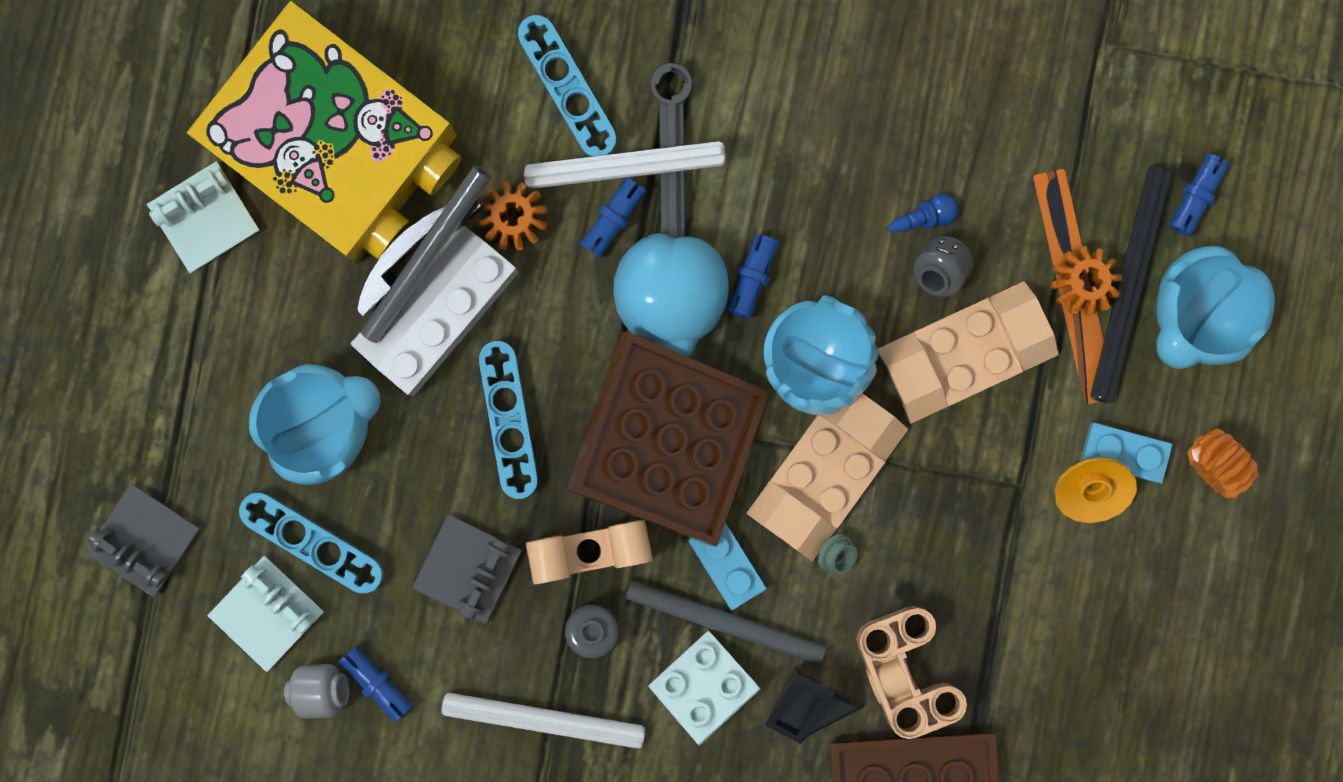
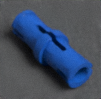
M1206 154L1205 160L1192 184L1185 186L1182 192L1185 197L1168 225L1173 231H1176L1177 228L1180 229L1178 233L1183 236L1192 238L1207 207H1212L1216 200L1213 195L1226 170L1230 167L1226 160H1222L1221 163L1218 162L1221 157L1214 154Z
M628 177L623 179L624 181L606 207L602 205L598 210L601 215L583 241L581 240L579 243L590 251L600 237L591 250L599 258H602L603 253L620 228L625 230L629 224L626 219L647 192L642 186L636 185L627 198V195L636 184V182Z
M755 234L744 267H739L737 287L726 311L740 318L744 317L751 320L763 287H767L770 278L767 277V274L780 243L764 235L762 237L760 234Z
M358 645L338 662L363 688L361 693L366 698L371 696L392 719L393 723L414 705L388 679L391 675L386 670L381 672Z

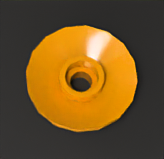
M1102 457L1083 460L1068 468L1059 477L1054 489L1055 502L1062 514L1074 521L1085 523L1107 521L1121 514L1131 505L1137 493L1136 478L1130 468L1118 460Z

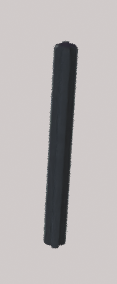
M1151 165L1147 170L1121 271L1123 277L1117 287L1120 295L1114 299L1090 397L1098 402L1113 403L1115 400L1172 177V171L1163 166Z

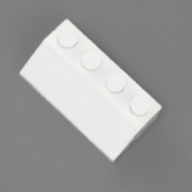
M464 226L450 237L380 341L373 343L367 340L360 332L351 342V345L407 395L414 397L519 272L498 252Z

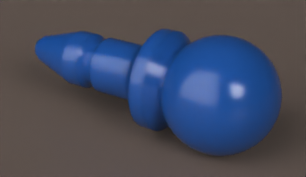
M937 194L928 202H920L918 210L899 216L889 224L888 230L890 232H906L910 228L914 229L920 226H924L926 229L935 228L936 225L947 226L953 223L958 216V203L951 195Z

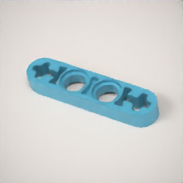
M541 15L527 17L518 28L521 46L582 151L588 157L611 155L616 147L614 129L553 24ZM532 26H536L538 30L547 29L543 36L549 50L554 45H557L559 48L558 50L547 52L539 61L535 58V56L542 54L538 43L535 40L530 42L526 40L530 36L529 28ZM555 59L563 60L569 66L567 77L560 81L549 79L545 73L548 63ZM581 94L589 100V109L584 115L573 116L567 111L566 102L572 95ZM595 114L600 118V120L593 121L595 129L600 135L605 133L609 135L605 140L606 148L603 150H599L597 146L590 148L587 145L591 141V135L586 126L581 131H578L576 125L587 123Z
M492 341L482 348L479 354V365L500 484L508 496L514 499H524L535 492L538 486V473L517 356L509 344L502 341ZM500 348L502 354L509 355V361L503 363L504 376H509L513 373L514 382L501 381L490 386L489 378H498L495 366L487 364V358L493 356V349ZM502 388L513 390L517 397L515 407L508 412L499 411L493 402L495 393ZM510 428L518 429L524 437L522 448L516 452H508L501 445L502 434ZM527 454L529 462H520L523 475H530L531 483L525 484V491L518 493L516 486H509L508 479L514 477L515 474L513 464L505 467L503 458H519Z
M253 493L246 496L241 502L239 516L248 528L349 589L360 594L370 593L382 584L384 569L376 558L275 497L266 493ZM264 500L267 503L265 511L274 517L279 516L280 510L286 513L277 522L274 534L268 530L274 523L265 518H259L256 522L252 519L254 512L249 509L252 503L260 504ZM292 520L301 522L305 527L306 535L302 542L298 544L289 543L283 535L285 525ZM331 541L336 543L341 550L340 559L334 565H326L319 559V548L325 542ZM350 552L356 555V558L350 563L359 568H363L367 564L373 567L371 570V575L375 577L373 583L367 581L362 586L357 583L359 575L350 569H346L344 576L338 573L347 563Z

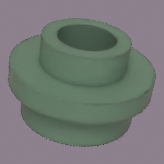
M834 535L827 539L820 548L819 566L829 574H844L855 564L857 549L853 541L846 535Z

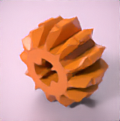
M508 181L503 182L502 188L505 195L500 197L496 190L492 188L488 191L490 198L495 203L493 205H486L481 211L491 214V216L479 219L478 223L480 227L484 228L494 226L485 235L489 242L502 235L499 241V248L506 251L510 239H514L516 250L518 252L523 251L522 237L526 236L535 245L538 242V238L531 231L532 228L540 231L546 230L547 224L535 219V217L544 216L548 213L546 206L542 205L532 207L541 198L538 191L532 192L524 198L527 192L526 183L521 182L517 187L516 194H512L510 183ZM511 207H515L518 213L522 210L524 211V216L518 218V225L511 226L508 220L504 223L502 221V217L508 216V209Z
M1081 246L1077 250V257L1070 251L1062 255L1065 265L1057 264L1053 267V272L1061 276L1062 279L1051 282V288L1063 289L1064 293L1056 299L1058 304L1065 303L1069 299L1071 300L1069 313L1076 314L1082 307L1087 317L1095 315L1096 306L1102 311L1110 308V302L1107 297H1119L1120 291L1111 286V283L1121 281L1123 276L1118 273H1110L1109 269L1113 268L1117 263L1114 258L1102 263L1103 249H1096L1090 256L1087 246ZM1089 273L1088 281L1094 285L1084 290V281L1079 279V276Z
M1214 429L1208 431L1205 435H1201L1187 451L1189 463L1196 470V474L1204 480L1205 484L1211 486L1216 493H1220L1225 498H1236L1242 492L1245 493L1259 477L1258 466L1251 458V453L1247 452L1241 443L1234 440L1231 434H1226L1223 430Z

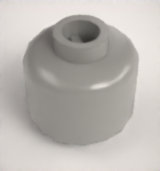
M302 665L293 672L290 681H287L285 684V701L287 705L292 707L293 712L299 718H333L348 703L349 682L345 674H342L335 665Z

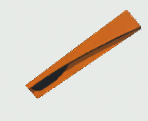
M1064 169L1036 174L1033 177L1053 266L1057 264L1065 265L1062 255L1070 251L1077 257V250L1082 246L1066 172ZM1089 273L1079 276V279L1084 281V290L1091 287V283L1088 281ZM1055 274L1057 280L1062 279L1061 276ZM1059 288L1060 295L1064 293L1062 288ZM1069 299L1067 302L1062 303L1081 390L1084 403L1087 405L1093 404L1098 401L1093 400L1090 397L1104 342L1097 309L1095 315L1088 317L1083 312L1082 307L1076 314L1069 313L1071 303Z

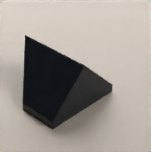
M794 668L768 716L765 726L802 744L807 736L866 706Z

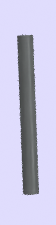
M477 165L473 166L361 330V334L367 340L373 343L380 341L492 178L486 170Z
M632 579L625 597L626 600L819 666L826 650L824 645Z

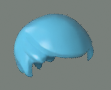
M823 295L818 302L803 301L797 303L780 314L767 333L764 344L766 376L779 396L796 410L820 416L835 414L843 407L853 405L858 396L873 381L877 372L875 362L879 354V349L875 344L876 335L870 326L867 325L863 314L857 309L839 302L834 297Z

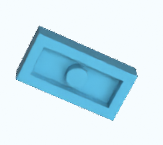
M1093 422L1090 423L1080 462L1100 457L1115 459L1127 465L1136 478L1162 484L1173 444Z
M726 523L717 547L693 539L688 540L731 611L766 590V587Z

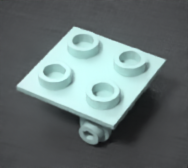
M217 161L147 204L151 210L149 214L157 226L162 228L190 274L260 231Z
M264 555L255 566L252 565L244 572L239 583L207 616L268 672L324 611Z
M709 630L648 685L699 746L761 690L758 684L742 669Z

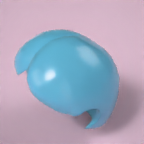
M656 233L642 238L622 257L614 277L616 310L627 329L632 334L689 358L693 355L698 340L711 332L720 320L728 299L729 280L727 268L722 257L708 242L696 237L672 238L669 235Z
M1221 246L1198 247L1176 259L1166 270L1157 296L1156 314L1161 330L1156 345L1157 354L1162 362L1172 368L1184 369L1198 363L1226 365L1244 359L1268 331L1273 319L1275 294L1268 276L1255 267L1243 265L1232 251Z
M317 364L300 365L268 382L260 391L250 411L249 432L254 443L268 453L272 468L281 478L300 485L321 484L333 480L344 473L358 456L367 437L368 422L379 409L381 402L380 393L375 384L367 378L359 376L345 377L329 367Z

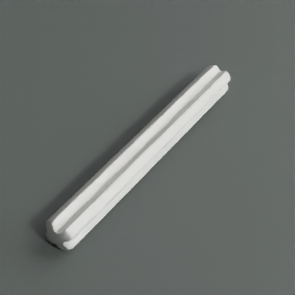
M718 141L529 164L525 166L524 179L527 187L534 189L717 167L725 164L726 153L723 143Z
M447 693L442 703V714L449 717L632 748H641L644 742L645 727L637 724L454 693Z

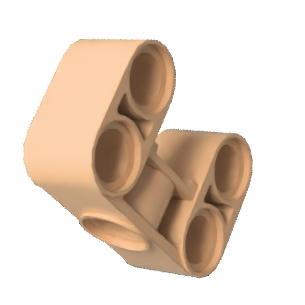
M645 520L625 522L607 526L605 529L564 537L559 535L525 543L533 584L569 578L570 574L610 566L622 568L653 561ZM586 539L595 540L600 546L599 558L591 563H585L577 556L579 543Z
M916 606L905 607L867 622L859 629L856 638L858 648L867 668L868 679L878 703L882 706L887 722L896 734L906 739L917 738L957 722L963 717L967 707L966 698L963 693L949 683H937L921 690L916 686L905 660L907 658L905 652L931 641L936 631V623L933 616L925 609ZM919 614L925 620V630L919 636H908L905 631V622L910 616ZM873 630H883L887 635L886 646L877 652L870 651L866 645L868 634ZM945 692L953 693L956 700L955 707L948 713H938L935 706L938 696ZM907 707L914 708L918 716L916 723L910 728H900L896 720L898 713Z

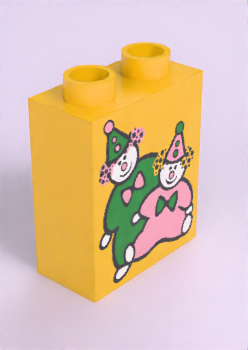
M289 1L187 132L192 138L357 264L367 251L379 260L398 236L410 227L411 222L401 215L399 210L419 186L433 196L448 181L462 158L449 147L457 137V134L448 121L292 1Z

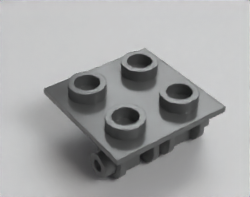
M131 483L100 530L95 529L87 541L90 546L85 553L154 598L200 528Z
M448 514L412 589L459 611L460 615L468 619H475L486 624L522 550Z

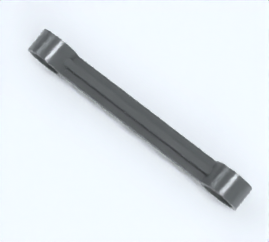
M674 63L660 66L654 72L651 79L652 96L659 104L660 148L684 146V103L690 97L692 80L684 67ZM667 72L679 74L686 83L679 94L672 96V100L661 97L657 92V87H655V85L659 84L661 76ZM685 170L660 173L661 234L669 235L672 238L685 237Z

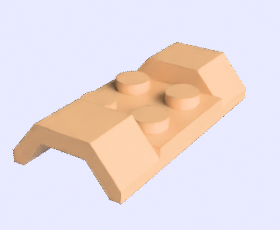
M1024 281L878 348V357L894 383L910 424L1059 355L1054 333L1040 303Z
M863 393L858 396L853 405L843 407L835 414L817 415L746 514L813 562L819 554L822 544L838 529L908 431V428Z

